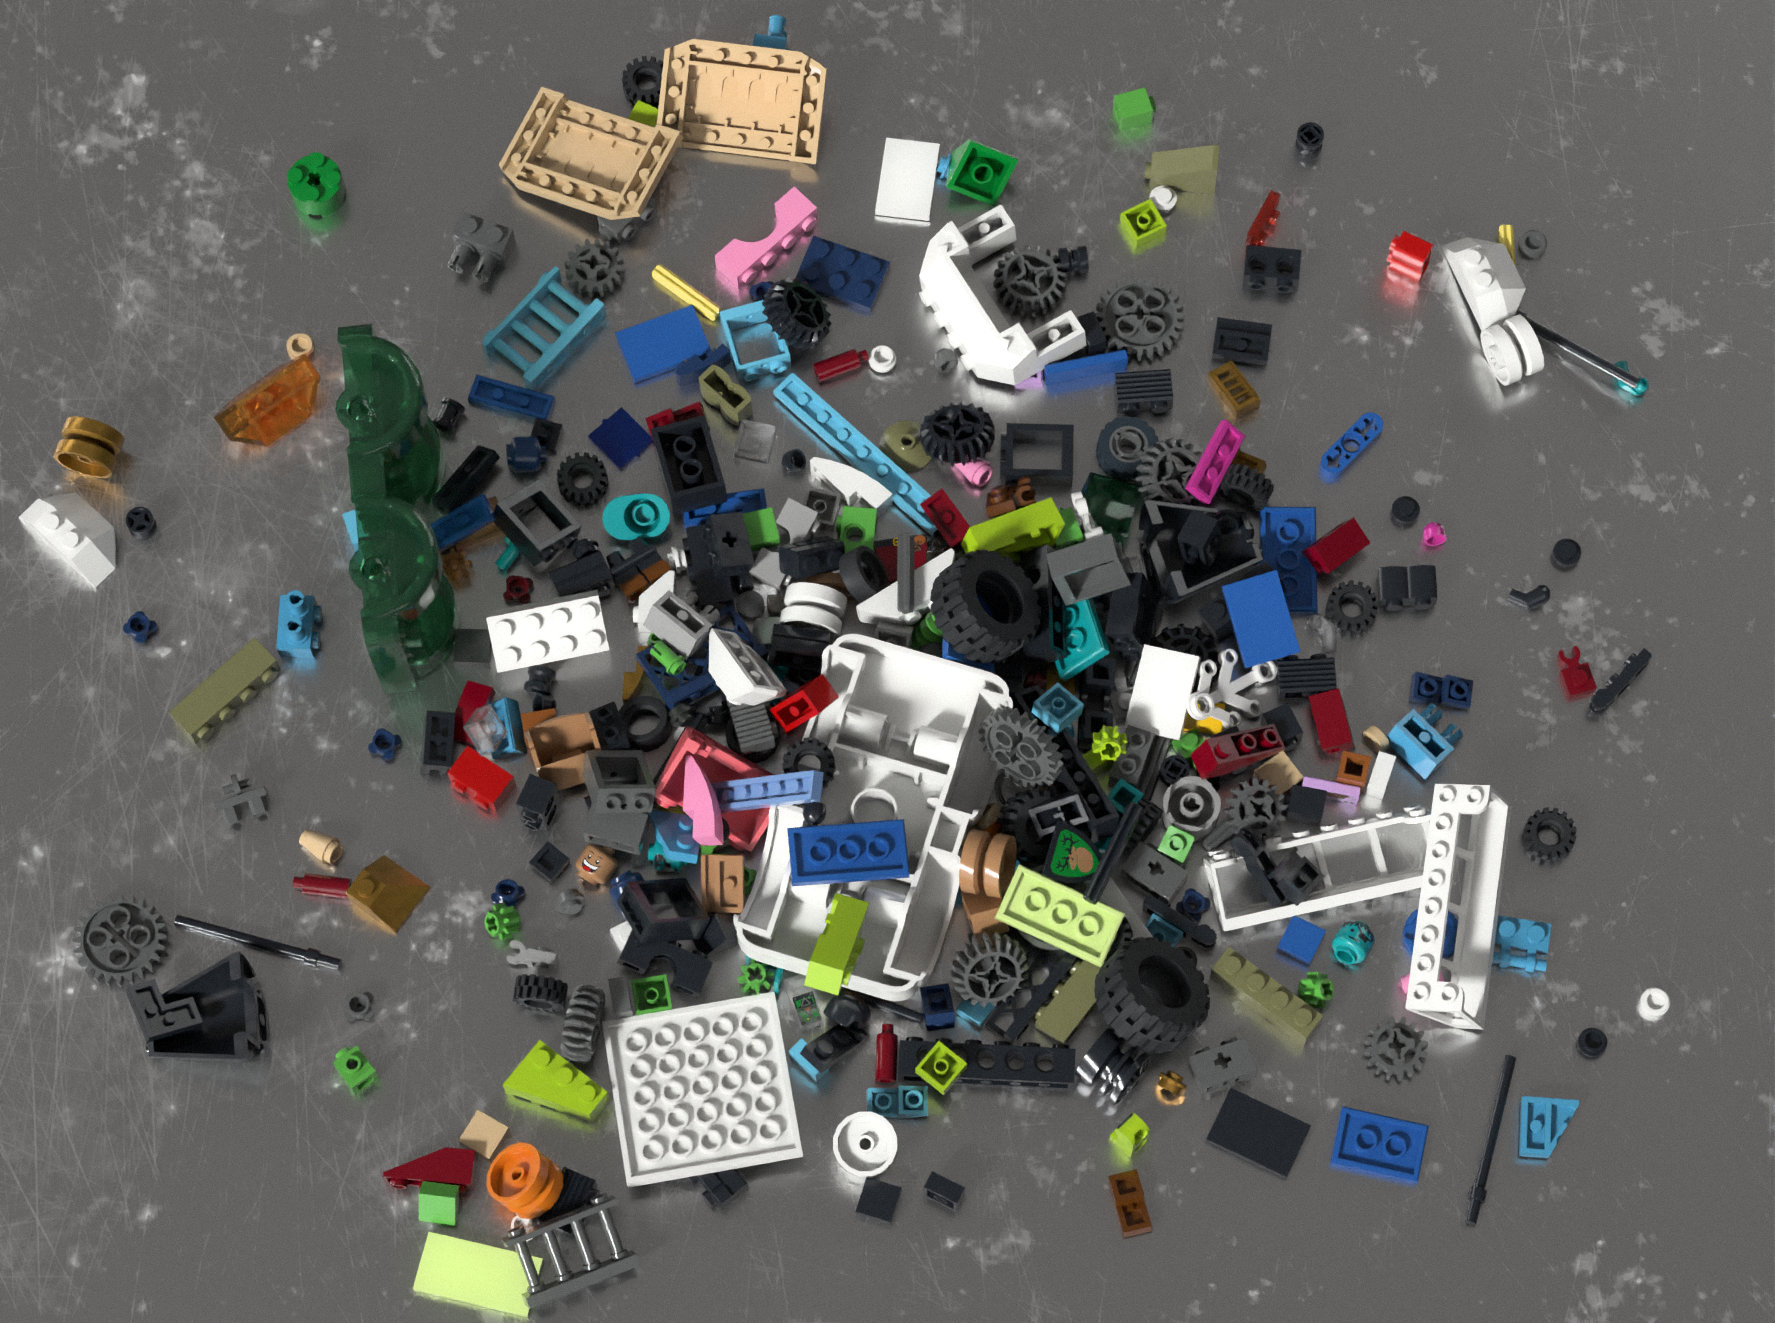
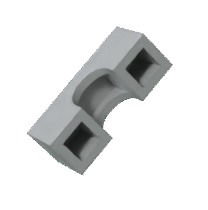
M790 498L787 499L776 520L777 526L790 534L789 544L809 540L811 536L816 537L822 522L819 521L821 517L818 512ZM763 547L755 560V564L749 571L752 577L780 591L783 590L784 586L788 587L794 579L790 575L780 572L779 552H771Z

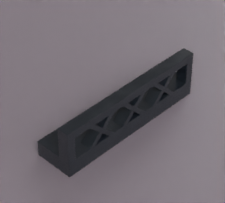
M1043 949L1027 970L1030 986H1026L1024 989H1016L1017 994L1019 992L1031 991L1030 1001L1025 1007L1016 1008L1014 996H1008L1007 1004L1002 1002L985 1026L1014 1046L1035 1019L1034 1016L1039 1008L1049 1001L1054 989L1061 981L1065 980L1072 966L1081 958L1066 952L1059 962L1051 963L1049 956L1051 950ZM1046 957L1047 963H1046V964H1041V962H1042V961L1044 960V958ZM1048 968L1049 976L1043 984L1033 985L1032 974L1034 971ZM1012 1003V1009L1005 1010ZM1013 1014L1014 1021L1006 1032L995 1025V1022L1001 1015Z

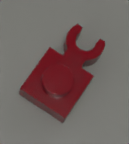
M1577 646L1572 648L1574 657L1571 659L1565 657L1563 650H1559L1557 655L1559 663L1566 667V669L1560 670L1559 674L1568 699L1596 692L1597 689L1588 662L1579 663L1580 650Z

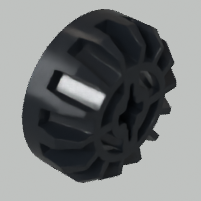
M1178 624L1176 628L1169 629L1166 627L1162 629L1157 637L1154 636L1151 639V646L1197 656L1198 648L1200 647L1203 653V661L1212 660L1216 664L1217 672L1212 676L1209 692L1214 688L1221 669V664L1218 661V655L1221 651L1215 645L1214 638L1210 634L1207 636L1202 633L1201 628L1195 626L1193 629L1185 627L1184 624ZM1177 640H1189L1187 645H1180L1176 648L1170 645ZM1205 665V671L1209 673V668ZM1198 672L1192 693L1197 692L1200 680Z

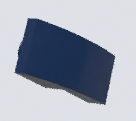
M722 344L717 349H711L705 355L704 361L696 354L690 359L683 360L675 372L677 383L680 386L699 382L698 377L711 365H716L722 369L732 362L731 350Z
M1415 672L1412 675L1409 701L1425 705L1434 704L1439 707L1469 709L1471 707L1474 680L1452 675H1445L1442 678Z

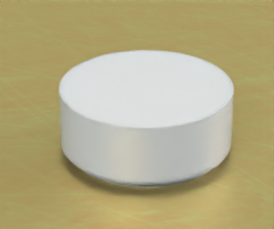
M1649 988L1642 994L1639 1006L1647 1017L1660 1018L1668 1011L1670 998L1660 988Z

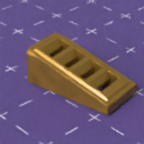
M1232 360L1208 373V377L1236 419L1260 407V397ZM1230 370L1231 375L1222 380L1218 378L1219 375ZM1234 379L1237 381L1235 384L1227 388L1225 387L1226 383ZM1239 387H1241L1242 391L1234 395L1230 393L1238 389ZM1245 395L1247 397V399L1239 403L1236 401L1237 399Z

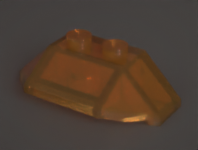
M303 354L275 368L236 395L213 418L230 441L268 446L312 414L321 377L307 356Z

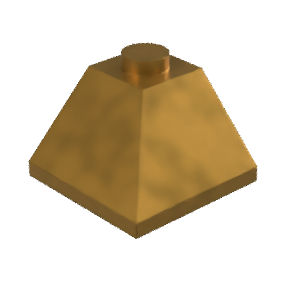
M383 855L361 871L347 889L346 894L352 904L397 933L429 891L430 886Z

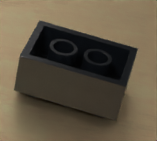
M705 415L651 429L654 450L673 515L728 502L725 482Z

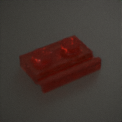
M1272 190L1268 194L1247 233L1245 252L1247 245L1265 246L1270 235L1267 233L1271 225L1276 226L1282 213L1278 210L1281 194Z

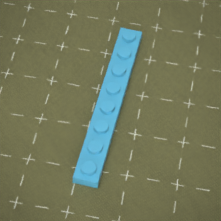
M792 372L773 390L776 398L851 465L888 489L893 494V502L932 537L939 533L920 506L931 495Z

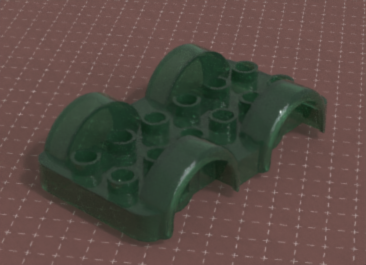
M373 323L338 327L337 341L342 351L345 391L339 396L335 411L339 422L344 428L349 430L350 445L347 447L351 502L356 511L359 550L354 553L350 560L349 573L353 583L362 590L364 607L360 613L364 640L384 694L415 692L420 690L419 677L430 672L447 656L455 642V632L459 627L458 605L452 586L442 571V557L435 533L428 520L420 512L431 502L442 483L445 469L444 452L437 429L427 415L428 401L420 372L412 358L396 344L377 337Z

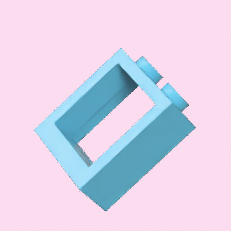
M764 300L719 312L722 329L728 348L731 350V358L738 381L755 380L760 375L770 372L773 374L781 373L791 367L788 346L784 339L778 340L776 332H774L780 355L741 364L731 330L765 322L768 317L762 313L765 309L762 305Z

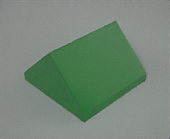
M968 139L953 151L946 188L995 206L1019 159L975 140Z

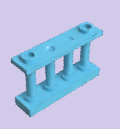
M556 266L539 278L538 285L495 330L491 329L486 333L482 342L484 354L488 358L495 350H498L524 371L525 387L534 391L550 377L607 316L605 304L597 298L591 304H585L559 283L562 281L560 270ZM551 291L579 313V317L573 323L567 324L541 303ZM532 311L561 332L560 337L554 343H548L523 323ZM514 330L542 351V356L536 362H529L504 342Z

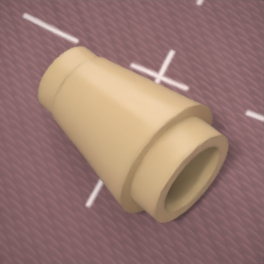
M306 829L299 839V843L324 864H335L343 853V844L340 843L338 838Z

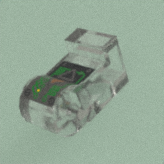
M800 974L784 979V987L799 1028L803 1033L824 1026L814 988L805 986L806 976Z

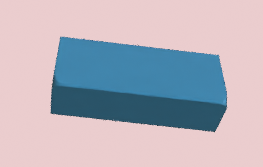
M505 697L491 703L485 714V719L487 721L493 759L498 760L527 753L518 701Z

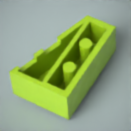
M835 893L831 911L825 919L826 927L823 933H820L812 953L804 985L838 995L842 985L848 986L852 971L855 970L858 958L862 954L865 939L861 938L869 902Z
M541 1040L536 1043L503 1083L506 1094L530 1100L532 1103L556 1109L558 1112L593 1123L610 1102V1097L606 1090Z

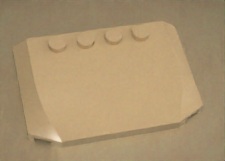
M691 39L669 47L664 51L657 124L681 132L683 138L678 146L679 148L684 147L817 164L828 68L802 51Z
M541 87L501 159L499 167L519 190L609 220L640 217L683 136L678 130L656 124L654 128L568 100L563 93Z

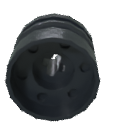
M1110 1026L1088 1050L1077 1067L1075 1075L1090 1087L1100 1079H1103L1104 1082L1099 1093L1104 1097L1114 1088L1109 1101L1117 1105L1139 1084L1145 1075L1152 1056L1145 1051L1134 1060L1140 1047H1131L1126 1053L1122 1051L1127 1040L1123 1037L1119 1038L1114 1033L1113 1027Z

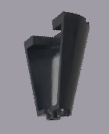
M1152 500L1144 501L1139 518V530H1144L1142 537L1144 543H1139L1140 556L1146 579L1158 596L1159 601L1165 600L1166 604L1178 603L1262 563L1263 551L1257 543L1252 542L1254 527L1249 523L1245 512H1237L1240 516V525L1237 531L1231 535H1222L1223 545L1209 570L1206 571L1183 561L1177 537L1193 509L1201 513L1202 511H1207L1213 515L1222 509Z
M240 951L229 955L161 994L165 1004L193 997L203 1023L199 1028L146 1042V1052L150 1058L253 1063L261 1060L260 1054L266 1053L269 1039L267 1008L262 989H257L256 984L252 981L256 974Z

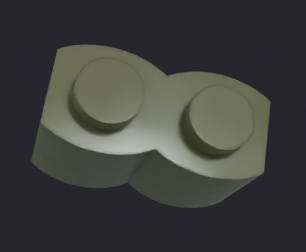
M711 365L698 377L701 395L710 405L720 408L722 415L727 421L740 426L753 414L752 400L749 393L739 384L733 383L725 370L716 365Z

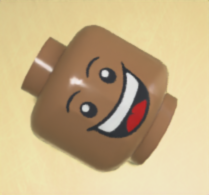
M588 844L575 863L576 868L579 870L577 875L594 886L598 883H607L618 866V860L613 856L615 850L601 845Z

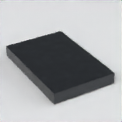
M1230 1088L1206 1138V1142L1287 1179L1311 1125Z

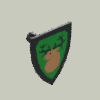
M1057 820L1041 875L1063 883L1089 881L1092 879L1102 855L1095 844L1082 831Z

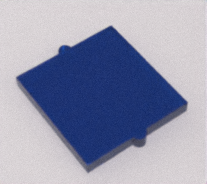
M622 407L608 419H603L602 424L588 435V439L620 471L633 459L640 458V453L653 443L651 436Z

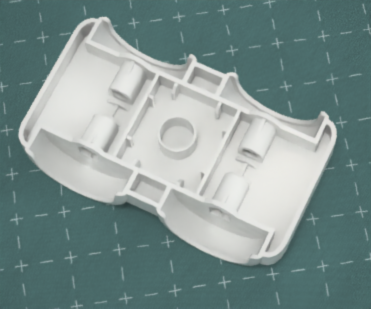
M847 634L837 638L833 645H829L824 649L822 654L821 674L832 685L839 698L822 712L809 719L803 738H809V740L815 738L821 743L824 742L831 749L835 759L836 772H834V778L832 782L829 781L825 789L823 788L819 801L826 805L825 819L818 825L807 823L803 818L804 803L770 807L768 832L759 869L746 905L740 915L734 914L733 922L737 931L738 944L748 957L806 976L818 937L826 927L825 919L831 911L835 893L869 902L861 938L865 939L864 948L861 956L858 958L855 970L852 971L848 986L842 985V987L885 1000L903 1001L911 998L918 987L923 986L932 974L948 929L958 892L960 856L970 826L977 824L984 813L998 774L996 769L998 763L996 761H989L988 758L991 754L983 751L986 745L979 741L982 737L978 733L982 728L980 724L992 710L995 711L998 707L1003 710L1007 706L1012 712L1013 701L1009 697V688L1006 682L991 672L868 636ZM813 755L802 757L798 763L799 772L819 771L820 761ZM904 819L910 872L909 878L792 887L787 828Z

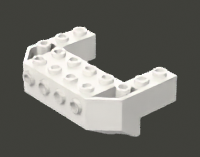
M999 205L959 228L955 226L953 221H950L929 241L919 274L922 289L919 295L926 307L931 305L935 312L933 317L940 328L945 327L949 333L946 335L953 349L958 348L962 353V356H960L961 361L968 371L972 369L978 378L1017 385L1042 371L1045 365L1056 363L1085 347L1086 336L1085 330L1071 310L1026 334L1019 323L1010 327L972 269V265L1017 240L1014 223L1002 205Z

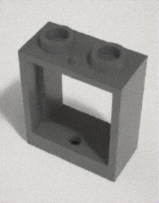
M1111 533L1046 554L1051 577L1066 606L1131 585L1128 575L1133 573L1130 560L1125 555L1122 543H1116ZM1112 560H1113V562H1110V563H1107V564H1104V565H1101V566H1098V567H1095V568H1092V569H1089V570H1086V571H1082V570H1085V569H1088V568H1091V567H1094V566H1097V565H1100V564H1103V563H1106V562H1109V561H1112ZM1078 571H1082V572H1079V573H1076V574H1073V575H1070V576H1069V574H1072V573H1075V572H1078Z
M586 750L583 777L595 813H652L656 788L642 750ZM604 781H637L638 784L605 785Z

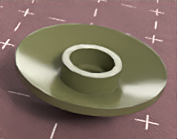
M909 420L899 421L889 426L883 432L879 443V450L905 473H913L923 469L932 459L926 455L920 442L921 424ZM910 440L912 444L909 446H904L902 444V441Z

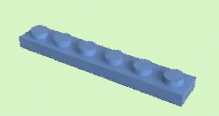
M810 770L711 784L715 790L721 813L819 802L823 791L824 772Z

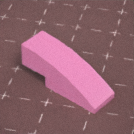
M686 755L683 811L693 819V838L701 846L724 845L721 809L715 790L702 766L692 755Z

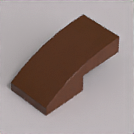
M1137 1169L1108 1176L1123 1238L1151 1232L1152 1224Z

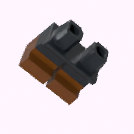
M641 536L628 544L629 549L633 553L629 558L624 559L619 550L606 557L614 584L628 606L638 601L639 596L665 573L672 571L666 560H663L653 543L648 545Z

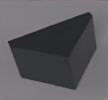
M1063 792L1028 810L1039 837L1054 832L1057 820L1074 826L1091 819L1080 792Z
M741 913L713 915L709 919L700 939L692 940L696 950L706 954L709 958L739 945L733 916L734 914L740 915Z

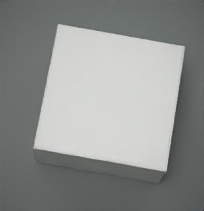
M1379 751L1367 786L1366 795L1383 799L1396 756Z

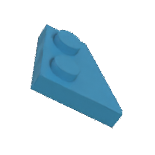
M653 809L652 813H647L650 823L655 828V837L663 846L667 859L696 864L699 843L693 838V819L688 815Z
M1522 1096L1519 1156L1549 1158L1579 1106V1100Z

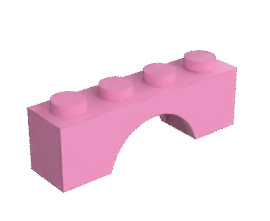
M795 186L775 203V215L778 222L776 228L768 237L757 242H744L734 238L715 255L716 268L738 289L744 283L749 284L752 282L760 269L764 266H770L784 248L789 249L792 247L800 234L804 231H810L816 225L818 220L817 207Z

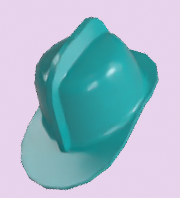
M655 494L624 495L614 498L606 505L602 521L606 531L617 539L633 540L639 536L651 538L665 531L670 521V511L665 501Z

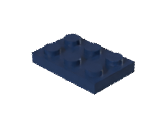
M813 235L796 278L800 279L801 283L807 281L810 288L815 287L817 295L871 313L890 268V261Z

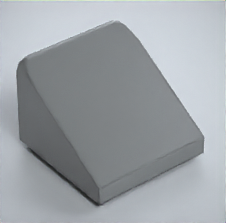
M780 617L754 619L752 634L759 644L763 643L766 648L770 649L773 625L779 624Z

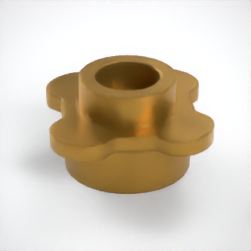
M1168 1070L1166 1074L1163 1072L1159 1073L1161 1078L1158 1085L1179 1095L1181 1089L1187 1087V1085L1182 1083L1184 1078L1171 1070Z

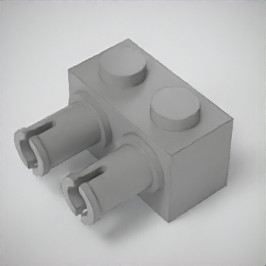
M685 588L678 596L668 590L652 605L643 626L687 660L704 644L713 626L712 624L720 618V614L715 609L709 615L708 613L713 609L711 605H707L700 613L692 609L691 606L698 601V596L694 591L687 597L692 590L691 588Z

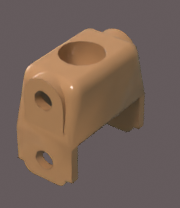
M589 711L558 716L524 732L539 777L555 783L558 791L584 783L583 768L586 750H601Z

